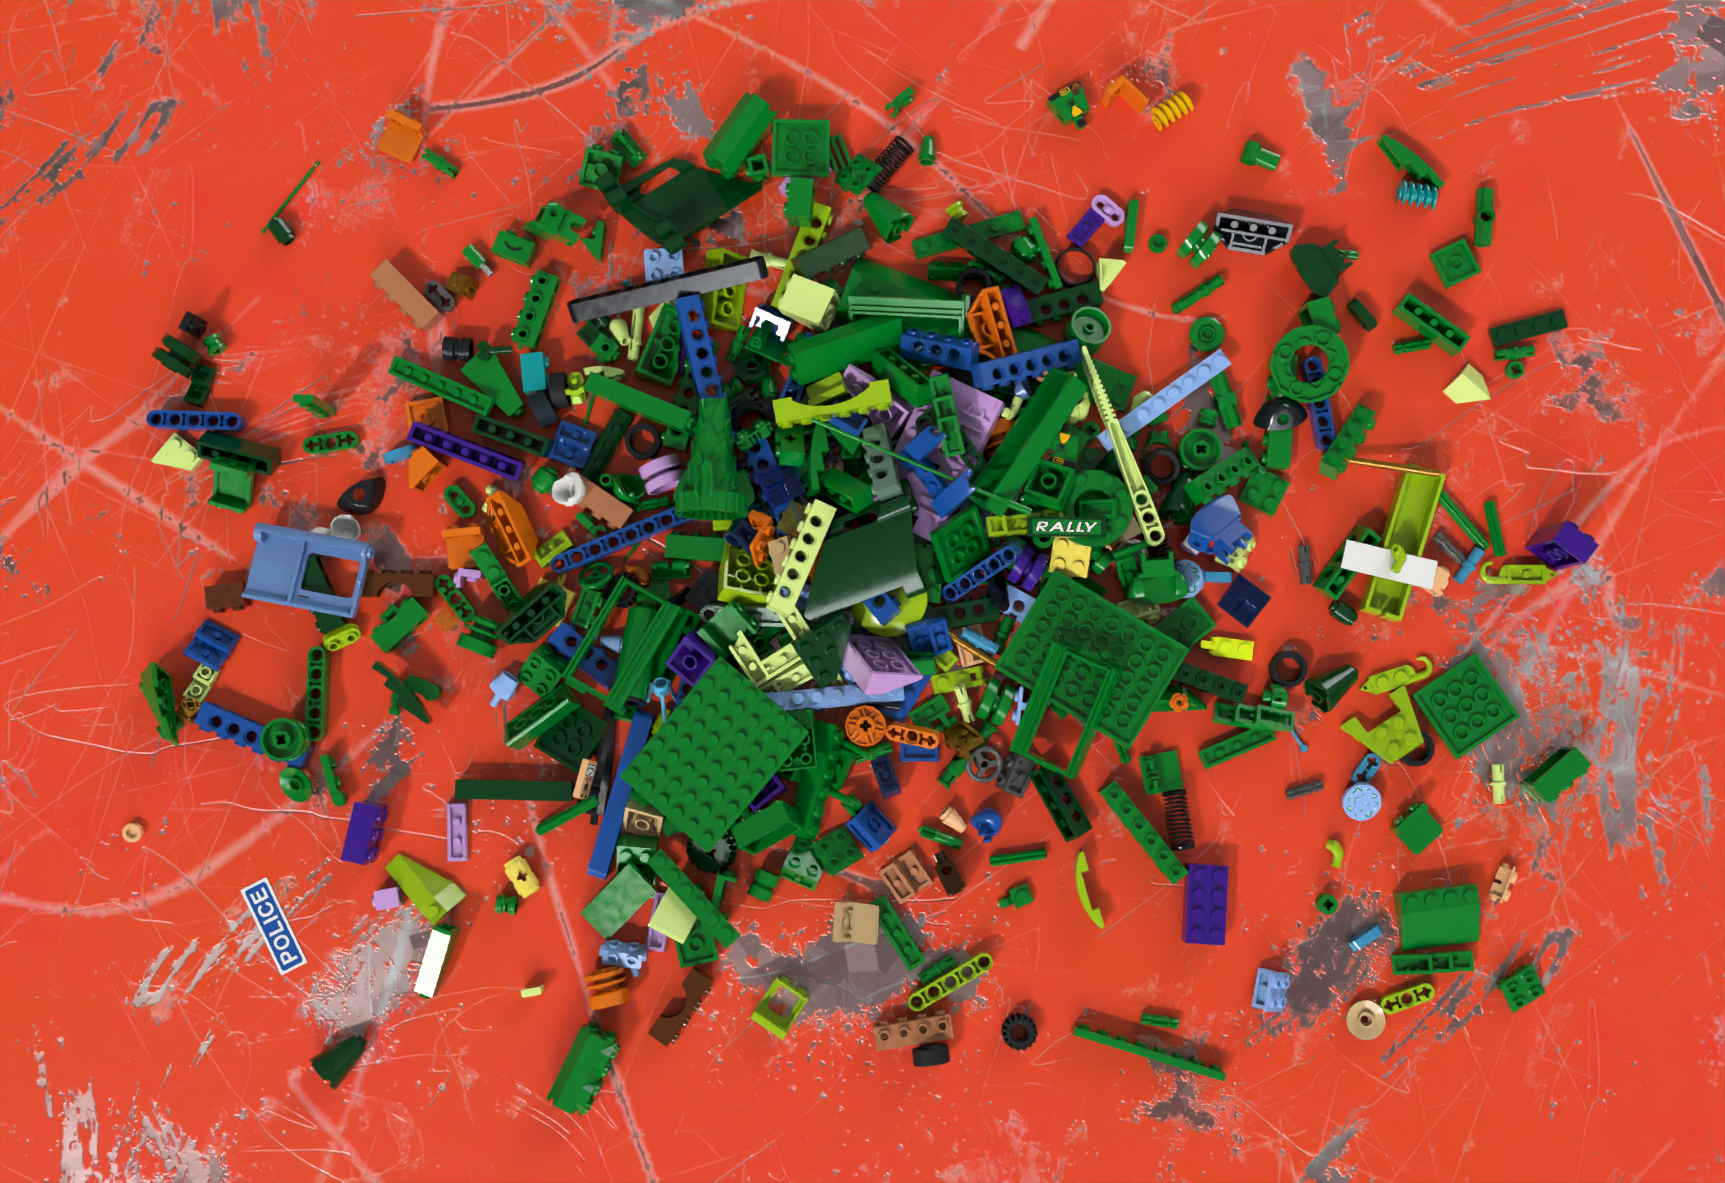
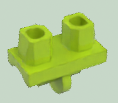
M572 372L567 378L569 386L565 389V394L571 395L572 405L584 403V400H587L586 390L583 389L585 385L584 377L579 372Z

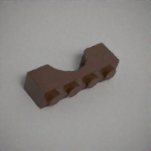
M368 569L361 597H380L382 591L387 586L400 582L410 589L413 597L437 598V588L435 586L437 575L432 574L430 570H420V574H412V570H401V573H393V570H382L381 573H374V570Z
M694 966L681 984L687 997L684 1009L674 1015L661 1014L648 1034L666 1047L670 1042L674 1044L680 1035L677 1033L680 1027L685 1028L690 1021L689 1014L691 1011L694 1010L696 1012L702 1001H700L702 995H708L713 988L711 984L713 978Z

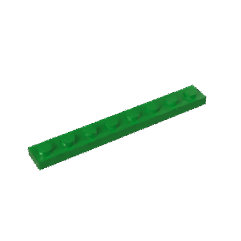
M1079 1023L1078 1026L1073 1024L1071 1032L1075 1036L1225 1081L1226 1073L1221 1070V1066L1210 1063V1066L1203 1064V1061L1196 1058H1191V1060L1184 1059V1055L1173 1052L1171 1055L1165 1053V1049L1154 1046V1049L1146 1047V1043L1135 1040V1043L1127 1041L1128 1038L1117 1034L1116 1037L1109 1035L1108 1031L1102 1029L1094 1031L1090 1029L1089 1025Z

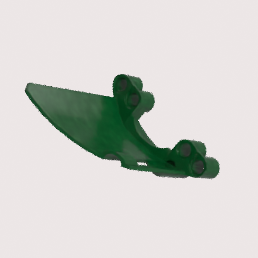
M671 158L622 185L612 175L611 170L595 179L596 185L609 206L641 233L665 248L670 255H674L688 246V243L684 241L686 238L752 197L763 188L762 183L733 178L727 180L721 175L696 168L689 161ZM672 168L680 172V174L647 195L640 192L642 184L664 170Z
M907 477L900 479L903 495L882 502L879 499L857 514L850 512L833 520L830 535L824 543L814 574L804 613L805 618L811 621L903 586L908 599L927 592V587L921 576L916 559L912 514L919 512V508ZM875 510L878 511L875 522L842 534L846 521Z

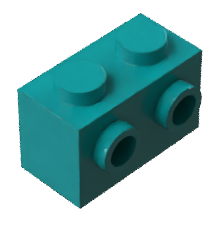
M542 351L520 354L523 392L527 395H533L541 390L549 393V357H546Z

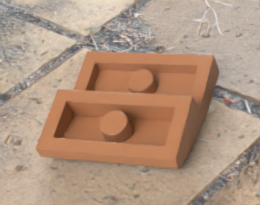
M910 849L878 872L900 905L934 881L913 849Z

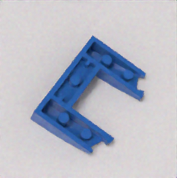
M930 425L898 454L937 470L927 456L947 435L942 432L937 437L930 432L933 429V426ZM899 459L907 471L913 469L934 500L930 504L941 519L950 515L977 490V486L970 488L967 476L973 475L971 468L948 486L943 477Z

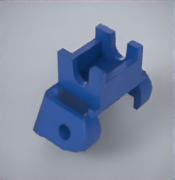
M1222 495L1207 503L1195 514L1190 523L1191 533L1187 542L1196 551L1207 552L1209 555L1213 553L1228 565L1231 561L1228 555H1233L1239 546L1243 550L1248 547V544L1241 536L1249 541L1254 533L1240 522L1242 513L1233 496ZM1214 541V546L1210 548V542Z

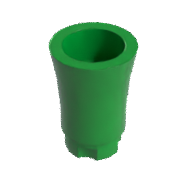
M1027 537V543L1035 546V553L1040 551L1048 552L1053 546L1054 537H1045L1044 542H1041L1039 537Z

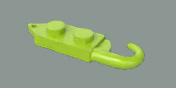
M1492 561L1483 563L1479 571L1482 580L1489 584L1544 585L1547 581L1558 575L1546 568V565H1504L1500 568L1498 576H1488L1485 570L1487 566L1493 564Z
M1419 656L1416 659L1426 663L1425 671L1415 673L1411 666L1402 665L1368 676V679L1359 690L1377 695L1423 680L1432 673V662L1427 657Z

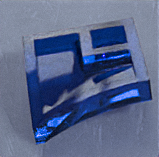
M777 464L755 473L771 510L807 493L794 466Z
M1237 574L1216 605L1248 628L1271 597L1246 578Z

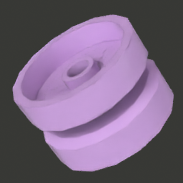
M677 454L657 458L638 469L641 478L649 480L645 484L648 495L659 494L677 487L684 473V470L677 469L681 465Z

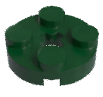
M749 349L740 353L736 364L734 362L733 365L737 378L746 386L759 383L769 378L772 374L771 360ZM751 364H754L756 366L755 368L750 369Z

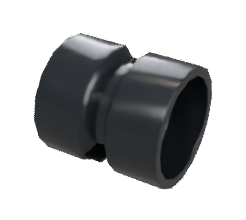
M445 336L443 338L442 357L444 361H456L458 358L460 362H469L474 356L473 338L461 337L459 340L452 336Z

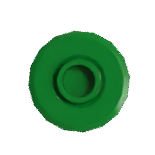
M1211 317L1199 318L1192 324L1189 330L1191 344L1202 352H1212L1219 348L1225 336L1221 323Z

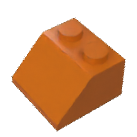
M424 446L413 450L409 458V487L419 494H422L447 468L433 452Z

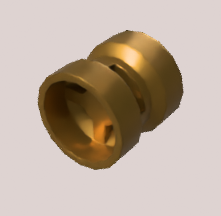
M184 698L176 714L177 720L183 724H193L201 708L200 702L194 698Z

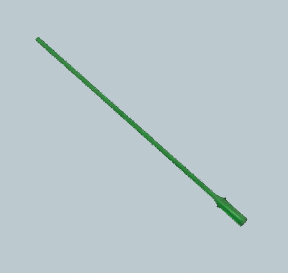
M813 418L812 422L936 475L953 482L956 480L954 477ZM980 488L976 490L981 494L1002 502L1006 507L1028 516L1031 514L1032 508L1013 501L1011 498H1001Z

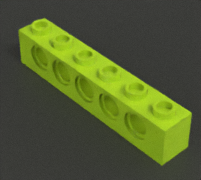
M814 202L812 223L818 221L822 225L819 228L812 226L811 228L800 227L773 298L772 308L779 310L778 301L786 291V283L792 278L793 274H796L790 259L819 246L821 242H825L828 233L825 230L827 225L831 226L834 218L831 207ZM807 239H813L815 243L811 246H808L805 244V241Z

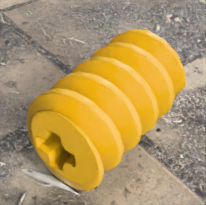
M1179 91L1176 96L1172 95L1170 100L1166 99L1164 103H1159L1157 107L1151 109L1152 120L1157 129L1162 131V124L1168 127V120L1175 123L1174 116L1181 119V112L1184 115H1188L1187 108L1193 111V104L1184 92Z

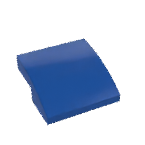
M561 420L554 436L555 440L547 456L551 460L582 470L592 452L598 434Z
M944 617L924 619L905 625L911 651L934 652L935 656L953 649Z
M206 619L195 632L194 639L183 650L184 655L218 672L234 650L240 636Z

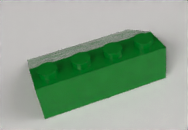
M1468 882L1393 892L1402 951L1479 941L1480 901L1477 884Z

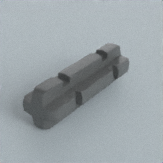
M1437 532L1432 537V540L1439 544V547L1449 557H1453L1452 560L1456 564L1461 563L1465 559V555L1462 552H1458V549L1448 539H1445L1441 532Z
M1316 780L1312 784L1306 783L1296 786L1295 789H1286L1285 795L1287 799L1291 800L1295 799L1296 796L1301 797L1314 793V791L1318 792L1324 789L1321 780Z

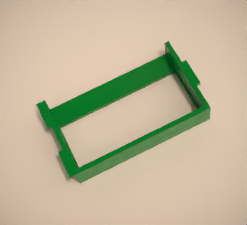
M851 289L848 295L849 311L847 312V324L856 321L855 314L959 319L958 339L965 338L966 314L970 309V295L962 294L961 300L855 295V289ZM902 357L911 365L949 367Z
M621 576L563 672L562 677L566 679L564 683L584 695L586 691L603 700L605 707L624 716L627 711L623 707L677 615L684 616L685 612L679 606L667 601L668 598L648 587L645 589ZM630 586L662 605L609 694L605 696L574 678V675L627 587Z
M1059 638L1058 642H1052L1009 750L1031 759L1034 763L1053 772H1058L1069 777V779H1075L1080 774L1123 666L1104 657H1101L1099 660L1080 651L1081 647ZM1069 654L1103 669L1107 673L1069 766L1065 768L1029 750Z

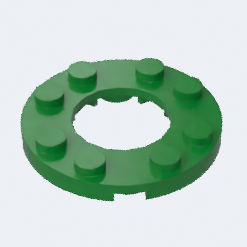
M1318 325L1296 327L1284 334L1272 351L1270 359L1272 379L1278 389L1293 400L1304 403L1325 400L1341 388L1348 375L1350 364L1348 350L1342 339L1325 327ZM1302 346H1319L1328 357L1329 365L1327 372L1316 382H1301L1291 372V358L1295 351Z
M1087 470L1075 474L1076 481L1063 509V517H1076L1074 505L1077 498L1086 491L1098 490L1105 493L1110 499H1118V519H1108L1106 522V538L1068 539L1083 547L1097 548L1115 542L1125 533L1132 518V499L1128 489L1119 478L1105 471Z

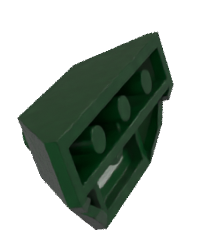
M554 580L536 586L506 612L495 629V633L507 645L535 643L564 618L567 593Z

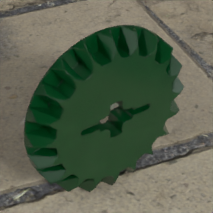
M726 832L714 848L716 850L714 855H712L711 852L707 853L689 837L686 853L688 854V860L692 862V866H696L699 871H705L706 874L723 872L733 864L737 854L736 843L733 837Z

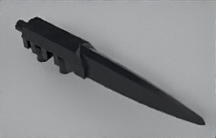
M605 707L603 720L611 725L597 748L595 762H598L588 796L589 798L592 795H596L599 798V805L584 813L591 815V825H597L599 815H604L613 765L616 719H614L615 712ZM577 799V803L583 801V799Z

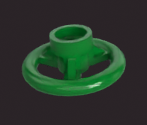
M604 561L592 563L581 570L577 579L578 584L585 589H602L612 579L614 567ZM600 568H607L608 574H602ZM594 569L588 577L584 578L590 570Z

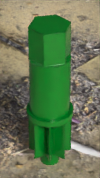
M923 825V827L919 826L917 829L921 837L933 842L936 841L958 850L961 849L963 844L962 838L939 831L937 828Z

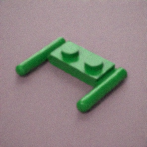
M1146 540L1112 551L1125 600H1128L1126 593L1131 577L1138 572L1133 552L1150 547L1151 545Z
M844 738L840 746L839 758L836 761L834 777L830 783L829 795L853 807L856 801L839 792V790L842 789L855 759V752L870 760H874L876 755Z

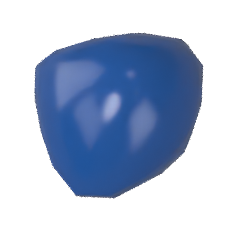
M985 807L978 810L970 818V824L979 831V836H984L983 842L988 843L992 841L993 836H997L1000 832L1002 818L998 811L991 807Z

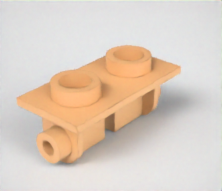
M1505 863L1499 866L1495 879L1502 881L1501 885L1493 882L1488 893L1490 900L1496 902L1497 899H1500V904L1502 905L1504 901L1508 902L1512 892L1508 889L1511 883L1515 884L1519 874L1515 872L1516 867L1510 870V865Z

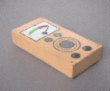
M582 759L573 797L584 800L588 798L598 762Z

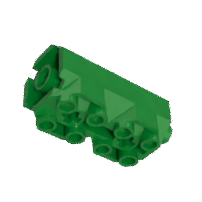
M746 91L702 152L703 158L706 160L705 164L713 170L715 168L719 170L720 174L727 180H730L731 177L735 178L738 173H742L745 166L748 165L747 158L752 155L759 143H763L771 133L773 119L778 118L777 112L775 110L771 112L768 102L754 93L749 95V92Z
M594 1022L581 1026L546 1098L548 1101L552 1098L554 1100L552 1104L567 1113L574 1114L575 1111H579V1116L587 1115L588 1111H590L595 1101L592 1097L597 1095L603 1084V1081L600 1079L601 1077L605 1078L612 1066L610 1059L613 1060L621 1047L618 1045L619 1041L616 1039V1033L610 1030L605 1032L599 1029L600 1026Z

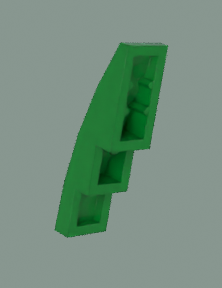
M1383 135L1376 142L1398 173L1405 168L1415 183L1422 179L1425 184L1429 185V188L1433 185L1436 186L1437 191L1445 185L1431 167L1401 143L1386 135Z
M945 373L929 377L939 431L947 435L942 441L946 458L964 454L966 452L949 375Z
M816 423L810 438L807 457L809 496L817 495L820 490L818 476L824 472L822 457H826L829 452L825 427Z
M1215 702L1213 705L1212 722L1249 729L1293 732L1296 713L1259 704L1253 707L1239 703L1233 706Z
M1473 950L1391 955L1393 975L1474 971Z

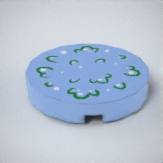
M1181 560L1174 564V569L1184 575L1190 589V593H1187L1183 598L1196 596L1204 587L1205 574L1203 569L1196 562L1190 560Z
M1357 782L1344 791L1341 805L1350 818L1358 821L1368 820L1378 813L1381 807V796L1373 785L1366 782Z

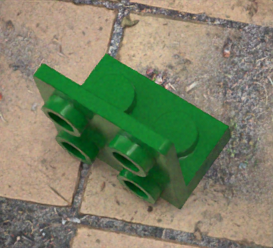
M796 836L779 876L814 891L825 867L811 846L815 842Z

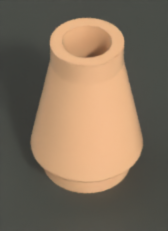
M948 805L939 814L942 823L957 830L959 833H962L968 826L954 807L951 808Z

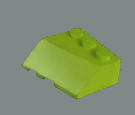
M725 541L719 567L717 600L730 602L732 599H735L743 605H767L768 602L765 601L769 591L773 592L775 587L773 581L776 575L773 571V562L766 559L765 562H762L757 567L754 565L753 558L744 548L739 549Z

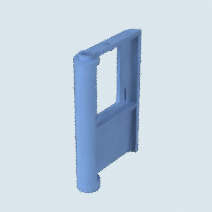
M261 522L255 525L253 538L257 545L246 588L241 597L348 618L356 616L370 559L373 558L375 552L371 543ZM316 553L358 561L360 563L351 598L302 589L310 554Z

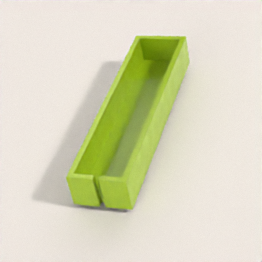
M1411 463L1406 464V465H1411V466H1417V465H1414V464H1411ZM1406 472L1400 473L1381 534L1382 539L1378 547L1391 550L1392 545L1399 544L1403 547L1405 554L1421 557L1444 484L1445 474L1440 473L1438 478ZM1369 575L1358 611L1373 616L1379 615L1378 617L1392 622L1402 621L1412 585Z

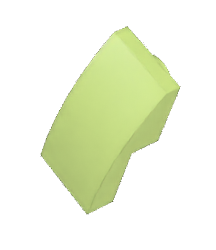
M594 366L583 368L587 378L591 371L602 376L605 375V377L617 382L622 381V378L626 377L622 369L615 367Z
M200 664L192 676L193 681L183 694V697L194 698L202 705L210 693L220 670L216 672Z

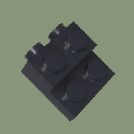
M709 568L704 571L685 596V599L700 610L705 604L729 603L717 600L719 575ZM709 609L705 611V614L710 618L714 615L713 611Z

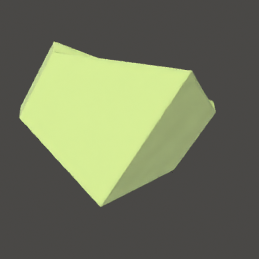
M1099 258L1095 266V276L1101 294L1104 293L1127 262L1124 260Z
M1469 363L1442 391L1456 404L1491 399L1483 376Z

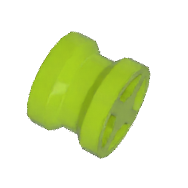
M961 201L950 205L945 210L947 215H950L951 218L953 216L959 221L964 220L969 215L963 209Z

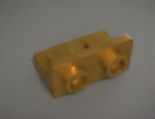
M963 720L943 730L946 747L955 751L959 757L964 758L966 761L971 760L969 751L985 742L983 735Z

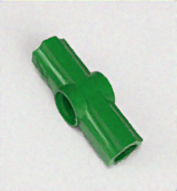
M1484 187L1476 190L1475 214L1472 218L1474 224L1473 246L1484 248L1492 245V226L1496 216L1493 210L1494 189ZM1481 214L1486 216L1487 221L1481 218Z
M1221 371L1209 381L1214 393L1213 401L1217 411H1220L1225 429L1230 430L1241 426L1242 421L1237 409L1235 392L1230 388L1225 371Z
M760 626L758 632L755 635L752 634L748 641L756 652H764L768 647V642L780 633L783 627ZM731 652L729 657L738 667H741Z

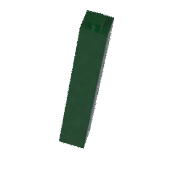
M455 779V799L574 801L572 795L575 781Z

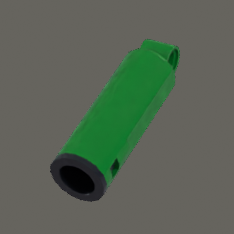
M638 592L636 606L630 607L628 611L615 682L658 612L659 602L641 592ZM655 654L624 706L635 708L646 706Z

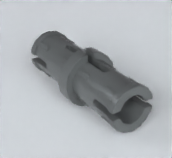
M1309 545L1297 546L1299 561L1297 568H1299L1300 585L1312 584L1311 567L1313 564L1310 562Z

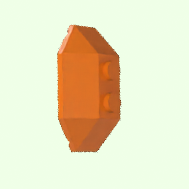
M999 286L980 290L966 314L973 341L979 343V353L991 360L1017 353Z
M498 490L486 498L487 524L502 556L519 568L534 559L538 538L522 504L503 491Z

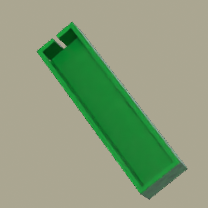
M1052 367L973 486H977V488L1001 498H1011L1013 500L1024 482L1029 478L1034 467L1040 462L1044 452L1050 447L1057 433L1062 429L1067 418L1073 413L1079 400L1083 398L1088 386L1074 374ZM977 491L968 497L980 508L999 517H1002L1008 509L1002 502Z

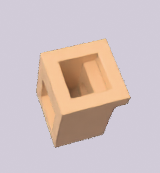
M1437 566L1433 588H1421L1434 597L1441 596L1443 592L1440 590L1445 589L1449 583L1447 579L1451 575L1449 574L1450 571L1443 566Z

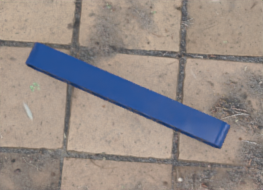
M675 507L556 555L552 558L550 565L557 574H566L696 519L676 516L674 514ZM666 516H670L673 519L669 525L662 523V519ZM647 524L655 526L654 530L650 533L644 530ZM630 531L637 533L636 538L633 540L627 539V533ZM612 538L619 540V544L616 547L609 546V541ZM600 546L601 551L599 554H591L592 547ZM576 553L583 554V559L580 562H574L573 560ZM559 560H563L565 562L564 568L556 569V563Z
M636 709L587 875L604 880L608 877L622 831L625 807L630 797L629 795L633 791V788L619 776L647 744L652 730L651 727L655 720L654 713Z

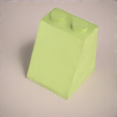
M793 274L792 278L786 283L784 295L779 298L778 309L781 314L819 333L829 331L840 298L835 289Z
M668 887L648 926L683 944L687 940L697 917Z

